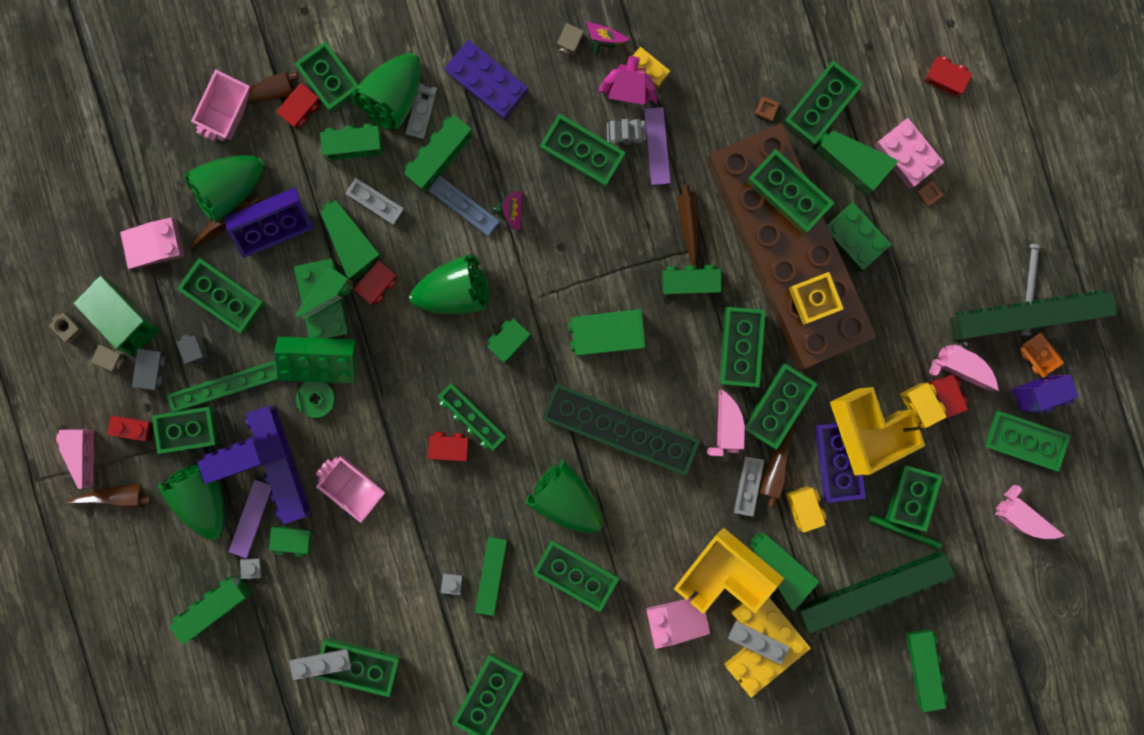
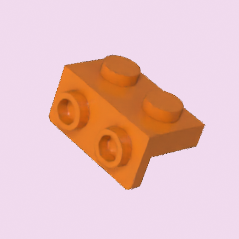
M1041 331L1024 342L1020 347V353L1023 358L1032 363L1033 371L1038 376L1041 375L1043 379L1065 362Z

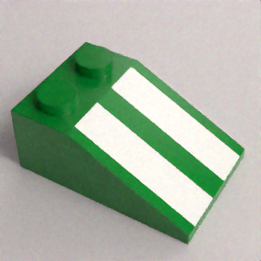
M327 266L295 315L306 319L340 300L344 295L348 296L353 288L351 285L353 281L332 267Z

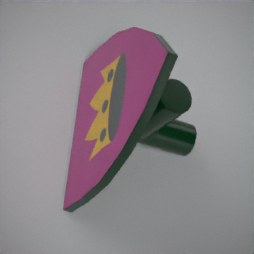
M585 22L590 40L594 41L591 50L593 55H598L601 46L614 49L616 44H624L630 41L629 38L613 29Z
M511 191L503 198L501 203L493 207V212L502 213L509 227L520 231L523 193Z

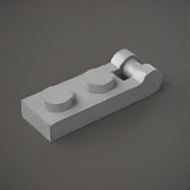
M420 83L406 130L407 136L425 140L437 95V87L432 86L430 88ZM423 94L429 95V99H422Z

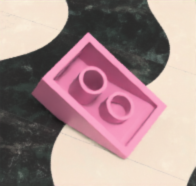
M174 218L153 221L120 232L128 269L185 257L178 222Z
M94 429L59 430L56 438L57 445H59V451L77 488L94 487Z
M695 597L646 608L655 649L710 634L706 612L702 614L690 603Z

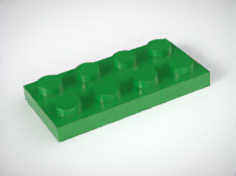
M996 411L984 447L1059 472L1071 435L1001 411Z

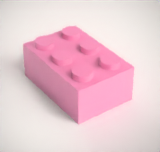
M909 118L874 145L878 151L899 161L893 170L909 190L944 163Z

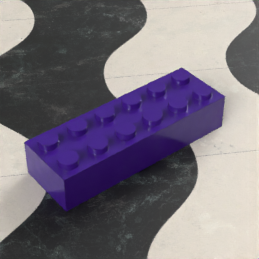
M266 406L246 413L247 418H245L247 427L252 429L254 435L251 438L257 436L259 440L258 436L270 433L271 436L279 434L286 453V457L264 464L266 471L264 478L266 483L271 486L270 496L273 503L276 502L278 510H276L279 521L286 524L311 515L312 513L276 406Z

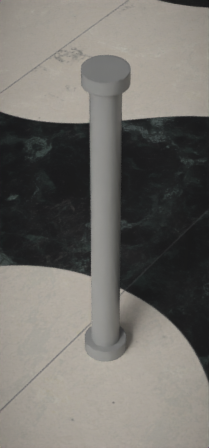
M1030 244L1029 246L1031 248L1026 302L1029 301L1030 305L1031 301H1034L1039 249L1042 246L1039 244ZM1024 329L1020 331V335L1032 336V332H1030V329Z

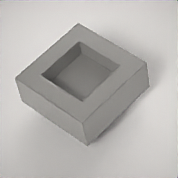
M261 558L240 560L241 579L262 577Z
M443 573L441 593L460 595L463 575Z

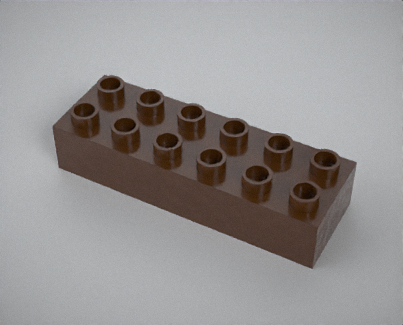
M779 123L709 154L706 163L798 370H801L874 339L876 335L823 216L804 235L746 182L775 149L803 173L782 123ZM829 272L844 309L803 325L789 288Z

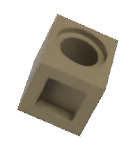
M566 23L557 42L559 52L567 56L570 54L575 55L583 38L584 31Z
M64 312L55 315L52 318L53 322L49 325L67 343H71L84 331L69 313ZM67 321L69 328L64 331L62 325Z
M99 344L91 362L110 371L117 372L124 365L125 359L123 358L125 354L106 345Z

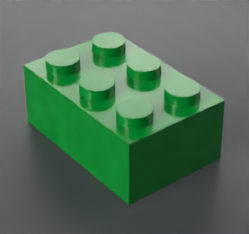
M326 41L294 63L331 114L351 100V93L358 86Z
M364 124L362 128L345 126L344 130L326 128L325 132H320L322 156L327 161L385 155L383 134L375 124Z
M854 202L850 203L827 224L837 249L858 272L863 271L892 245Z
M204 407L152 416L157 454L220 445L215 407Z
M901 464L885 520L927 532L943 476Z

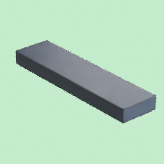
M440 175L428 189L430 193L488 237L500 223L497 218Z

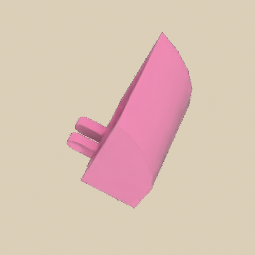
M215 69L191 122L197 124L196 128L198 130L196 133L212 141H215L216 138L221 141L225 139L232 140L243 116L249 97L250 86Z
M957 345L943 347L938 356L940 360H933L929 370L930 375H938L940 370L943 369L985 390L999 391L997 380L987 363L977 354Z
M719 390L717 448L710 447L707 449V454L711 456H723V448L725 452L739 453V449H744L745 425L742 413L732 397L723 390Z
M344 456L335 457L333 461L328 459L316 473L319 476L317 480L319 483L316 487L360 523L385 494L368 475Z
M1013 485L1004 494L1007 500L1002 501L996 508L998 511L995 515L1020 533L1042 539H1056L1065 536L1021 499L1016 498L1022 491L1020 486Z

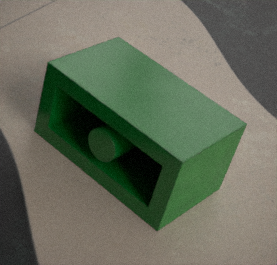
M273 526L271 527L269 550L274 551V554L286 555V552H292L293 556L305 557V554L311 552L313 529Z

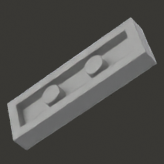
M357 178L354 179L345 193L393 225H395L404 211V208Z
M744 457L734 513L753 517L764 460Z
M735 621L728 636L729 640L779 664H782L789 649L788 645L739 621Z
M348 649L289 661L293 680L352 668Z

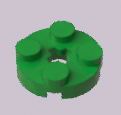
M305 382L296 394L298 409L311 418L323 417L334 407L335 393L327 382ZM314 393L321 397L318 404H315L314 401L311 402Z

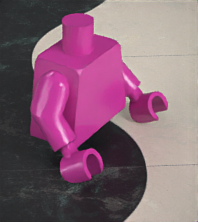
M629 56L627 65L621 64L618 69H613L604 79L598 91L599 95L601 92H605L607 94L606 97H609V99L644 105L645 103L648 104L649 100H653L654 104L657 103V93L652 78L646 74L645 68H639L640 58L636 56Z

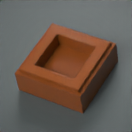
M762 96L754 115L772 122L780 103Z
M933 180L916 192L926 207H929L944 196Z

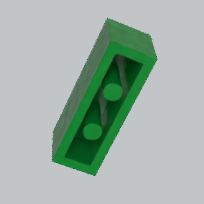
M687 265L685 269H678V266H666V270H662V293L721 292V269L716 268V265H704L705 268L697 269V265Z

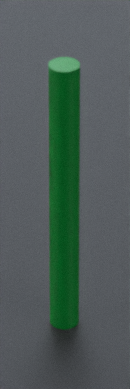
M872 514L869 516L868 521L936 549L940 550L943 543Z

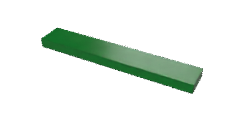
M271 361L167 394L172 412L182 411L278 380L276 362Z

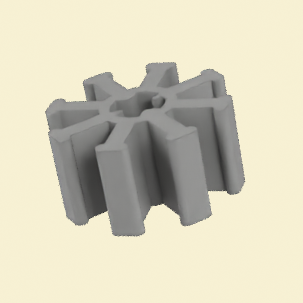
M622 119V122L614 120L607 123V142L614 145L621 143L630 145L631 142L643 143V141H646L645 121L640 119L632 121Z

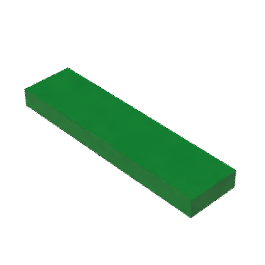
M488 536L475 613L494 616L507 539Z

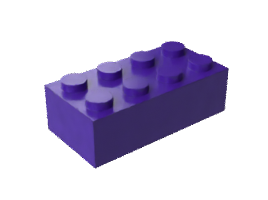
M470 40L465 42L444 68L446 75L504 121L529 92L526 85Z
M296 187L224 217L227 231L243 258L314 229L311 215Z
M1070 374L1051 375L1044 379L1039 378L1011 389L1019 411H1026V413H1047L1055 410L1054 406L1071 404L1074 398L1079 397Z
M837 423L814 425L823 501L830 503L866 498L863 475H854Z
M270 433L258 436L259 440L256 436L245 440V444L243 442L231 445V450L229 447L217 450V455L216 452L204 455L205 459L198 461L204 483L207 484L286 457L280 435L271 436Z

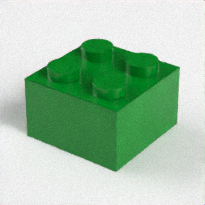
M514 318L511 321L509 319L506 320L500 327L502 331L498 335L493 334L487 341L489 343L487 347L505 364L531 337V334Z

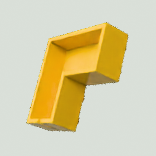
M873 387L858 388L830 402L854 475H870L925 446L920 430H903V428L918 427L914 411H897L884 418Z
M723 528L715 535L675 586L674 590L686 600L697 591V596L690 603L702 614L711 607L724 589L728 590L751 611L756 613L784 580V577Z
M770 598L765 601L756 613L751 611L741 601L730 609L739 622L789 646L782 664L746 647L725 663L726 668L751 698L811 649Z

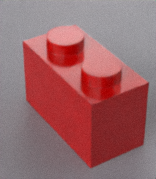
M937 57L933 61L924 81L959 97L963 94L972 73L965 66L952 64L951 60L946 57Z
M300 83L276 112L297 130L299 127H304L308 122V116L320 108L321 105L319 103L321 100Z
M378 260L354 290L371 305L379 304L385 297V291L387 289L391 290L396 285L398 276Z
M948 374L928 382L929 385L932 384L934 386L938 402L943 403L946 409V418L968 410L966 407L968 401L966 396L961 394L959 389L961 383L957 376Z
M110 416L107 435L151 441L154 429L153 422L122 416Z
M434 432V435L429 436L428 459L468 461L469 438H465V434L454 433L453 437L446 436L445 432Z

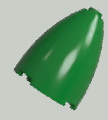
M405 53L386 61L374 69L351 93V100L358 109L362 108L369 115L368 119L387 130L399 129L410 112L419 89L421 79L419 56L414 53Z
M247 155L230 156L197 166L184 173L183 177L188 188H192L191 191L196 198V202L210 221L213 220L216 224L224 219V217L230 215L250 196L264 173L263 168H265V165L259 157Z
M468 254L451 260L431 271L412 289L409 295L411 304L424 311L448 315L468 314L487 310L486 303L490 302V292L486 275L483 276L482 270L478 266L480 261L477 256Z
M561 459L560 465L554 464L538 480L533 490V495L531 493L528 494L525 504L542 517L559 526L583 533H597L603 526L601 523L603 518L598 503L581 476L565 460Z
M194 463L171 474L166 483L160 482L157 485L169 508L190 530L211 541L222 536L221 533L224 530L225 505L219 480L205 484L199 465Z

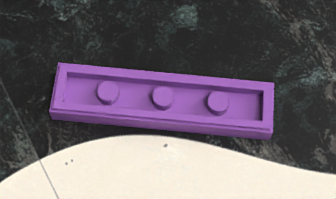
M663 107L644 109L651 186L670 184Z
M254 479L229 549L230 553L248 558L266 509L270 492L272 491L270 484Z

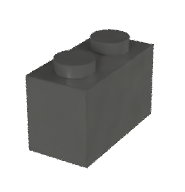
M189 333L181 336L182 340L176 342L184 364L194 365L211 358L203 336Z
M137 350L132 387L160 390V387L164 384L163 368L167 364L165 352Z

